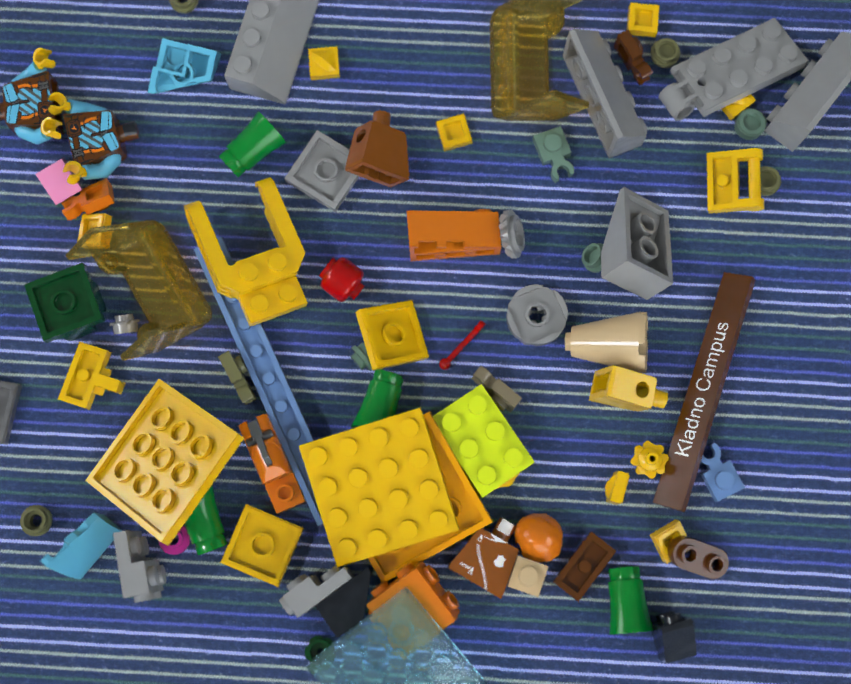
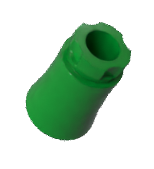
M258 111L240 134L226 146L228 149L220 154L219 157L237 177H240L246 169L248 171L251 170L263 158L287 142Z
M382 369L375 370L373 380L369 382L366 395L351 428L396 415L402 394L401 387L404 380L402 376Z
M213 484L184 523L191 543L195 544L198 556L227 545L223 534L225 530L215 501Z
M639 566L608 569L611 581L608 582L610 597L609 635L654 631L647 607L643 579H640Z

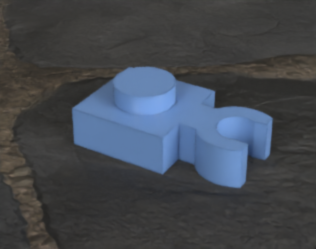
M716 443L709 445L712 457L707 459L702 455L700 464L706 466L708 471L700 475L714 502H718L744 489L745 486L731 460L721 462V450Z

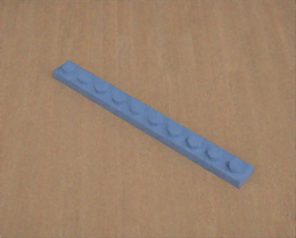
M217 238L228 265H234L223 238ZM199 247L194 249L195 254L270 421L274 426L317 526H321L323 521L299 449V445L314 441V438L262 324L249 327L238 299L229 298L217 293Z

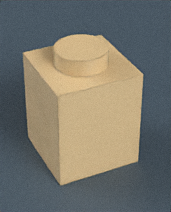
M517 556L507 586L539 597L549 566Z

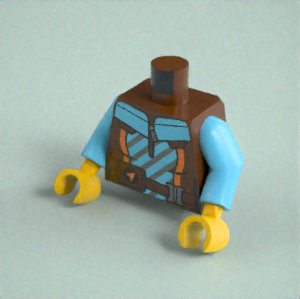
M37 48L33 53V62L10 83L4 84L2 87L3 102H0V121L5 120L7 126L19 138L36 145L52 138L61 139V135H63L61 113L53 115L48 110L50 105H60L56 101L48 100L53 92H59L58 82L49 71H46L47 68L52 69L56 66L54 60L48 59V56L52 54V50Z
M53 92L48 100L56 101L60 105H50L48 110L51 114L58 115L63 110L67 113L63 115L73 161L65 164L63 172L74 173L67 178V182L71 185L77 184L80 177L84 180L107 178L121 164V161L125 160L128 156L124 142L140 138L135 121L120 125L116 115L105 107L72 99L67 101L66 97L60 92Z

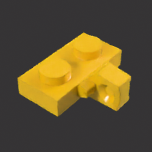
M79 342L58 400L90 410L95 395L103 396L105 389L122 395L126 383L111 378L112 370L106 368L111 352Z

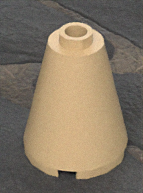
M640 311L572 326L571 332L565 333V351H571V357L607 366L615 365L639 373H646L648 360L647 312Z

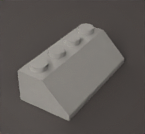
M249 0L224 74L229 88L286 105L320 0Z
M570 30L562 56L608 158L610 159L642 146L646 138L647 127L641 117L638 118L634 110L635 101L631 92H626L622 84L623 75L619 66H614L610 58L611 49L609 43L605 39L602 40L599 31Z
M841 32L834 41L828 38L817 52L822 56L816 63L811 60L800 74L805 78L799 85L794 82L783 96L788 101L783 107L777 104L766 118L771 123L764 132L792 152L811 133L851 81V33Z

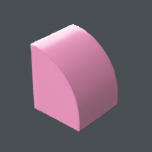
M65 158L58 160L35 174L55 205L82 190L79 182L74 185L67 182L68 176L74 173L63 172V168L67 163Z

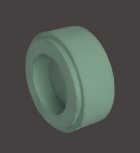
M745 109L735 120V131L738 136L745 140H754L764 132L766 118L757 109Z

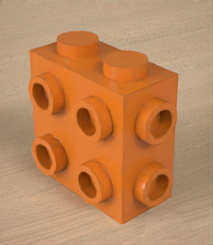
M422 560L414 566L411 562L404 565L395 573L398 578L390 584L384 580L371 590L370 593L373 596L366 604L369 608L368 613L371 619L377 625L381 624L388 634L387 637L392 647L397 651L400 650L405 657L455 622L460 613L456 597L450 591L446 592L439 583L440 578L432 566H426Z

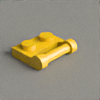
M749 148L707 153V205L710 214L764 210V199L761 198L760 172L763 149ZM746 161L748 162L749 198L740 199L739 162Z

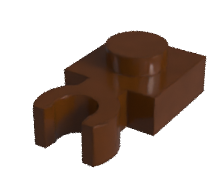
M628 29L618 34L614 48L628 71L632 70L636 82L642 85L649 81V76L653 74L648 63L642 58V44L637 37L632 36Z

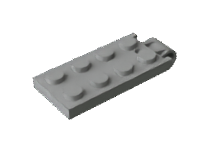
M773 18L671 67L670 72L678 83L666 86L660 92L659 99L676 121L686 118L695 107L705 117L805 68L808 59L779 22Z

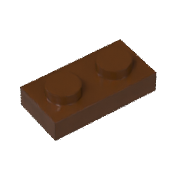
M590 531L552 582L579 602L616 553V550Z

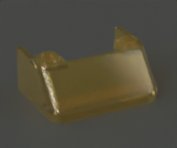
M510 0L494 10L490 19L491 111L494 117L505 121H554L589 108L588 101L564 94L558 90L549 91L548 39L556 36L563 28L564 9L583 0Z
M145 220L90 228L66 254L68 260L93 256L98 267L105 273L110 275L123 274L149 323L143 324L138 329V339L120 355L122 361L159 352L202 328L212 318L211 308L167 229L158 221Z

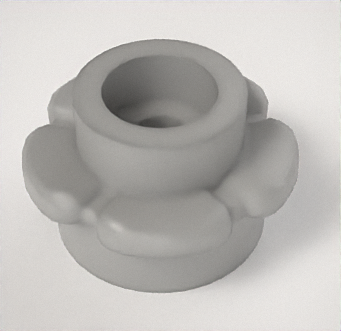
M132 313L114 316L115 322L109 323V326H113L115 335L139 331L137 322H140V320L134 319Z

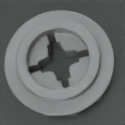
M505 210L499 218L502 247L505 249L506 255L510 256L511 259L519 258L525 246L523 225L519 216L513 210Z

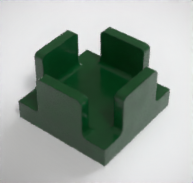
M84 263L24 284L42 339L46 343L59 338H64L67 341L78 339L96 332L95 325L105 321L103 312L107 310L98 285L91 280Z

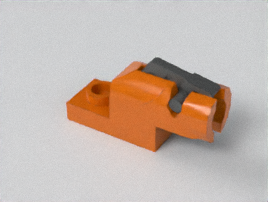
M262 414L257 416L256 420L249 423L245 421L238 425L241 435L244 437V442L260 480L266 487L275 512L280 514L305 503L306 499L268 414Z

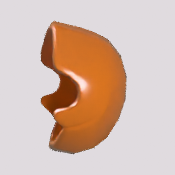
M532 513L520 519L516 524L515 543L519 544L524 558L535 562L551 561L560 554L563 543L562 528L557 520L546 513Z

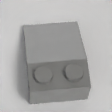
M626 187L620 189L601 250V278L646 300L673 284L668 210Z

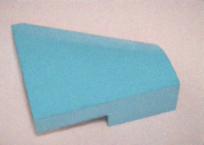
M162 38L156 67L153 66L147 93L158 94L212 81L219 65L221 53Z
M94 512L64 539L63 547L55 557L47 554L41 562L46 567L60 574L75 579H82L114 541L113 533L121 532L122 530L104 514Z

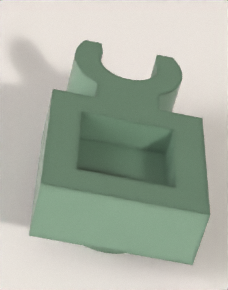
M559 126L533 135L532 140L542 165L550 163L552 165L551 179L555 183L559 181L557 173L559 169L566 170L569 178L573 177L574 167L569 161L565 160V158L571 156L572 152L562 127Z

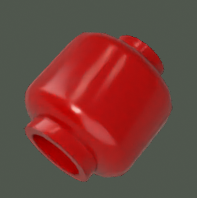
M333 257L319 275L322 279L320 283L321 288L339 302H344L348 297L355 300L365 287L361 283L364 272L346 257H340L338 260Z

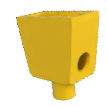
M611 365L594 372L589 401L637 412L651 409L652 406L663 409L668 401V391L656 388L657 378Z

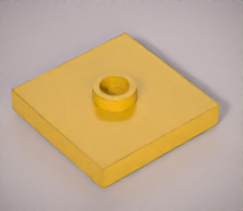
M412 300L362 308L355 312L372 371L423 361L429 358Z
M245 504L220 563L280 587L304 528Z

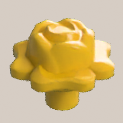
M645 441L643 447L640 445L634 447V456L630 462L636 466V474H643L653 479L656 477V473L663 474L665 472V464L669 457L663 453L664 447L662 445H655L650 441Z

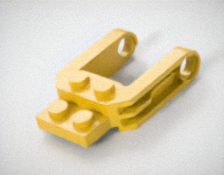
M271 177L256 181L255 187H258L265 206V216L279 248L276 247L239 260L232 266L228 265L202 203L198 200L184 205L188 224L217 293L229 298L238 299L249 327L306 307L308 303L296 277L305 256V251L276 184Z

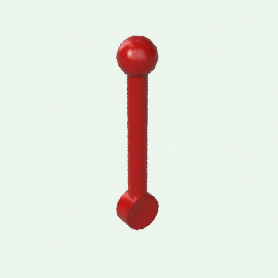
M481 320L447 358L440 360L439 367L442 370H448L451 366V361L486 324Z

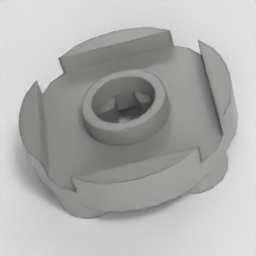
M533 284L521 288L512 297L508 304L506 321L513 336L520 340L522 344L528 346L547 345L555 341L564 330L568 309L563 297L557 291L543 287L544 285ZM532 308H536L538 312L544 311L545 315L541 318V323L530 320L529 316L532 314Z

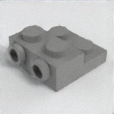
M141 531L113 533L123 598L134 597V603L162 598L163 584H166L167 581L164 566L159 564V560H146L145 555L149 554L146 536H142Z
M337 566L331 568L320 577L323 583L320 582L316 575L309 577L306 574L300 575L286 586L289 592L283 595L279 601L290 616L295 614L299 618L354 578L355 575L348 566L342 569Z

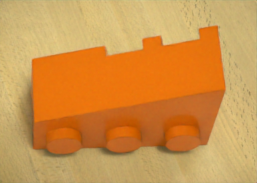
M477 209L475 211L406 210L410 261L500 255L501 238L498 212H491L490 209Z

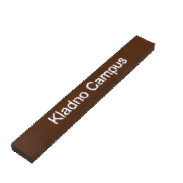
M723 273L667 454L669 459L665 464V472L661 474L653 503L684 513L686 511L756 281L753 276Z

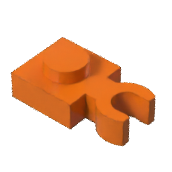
M105 178L83 188L80 191V195L76 197L71 196L61 202L64 207L62 213L70 221L80 216L84 211L89 215L96 211L107 209L115 203L113 187L108 179Z

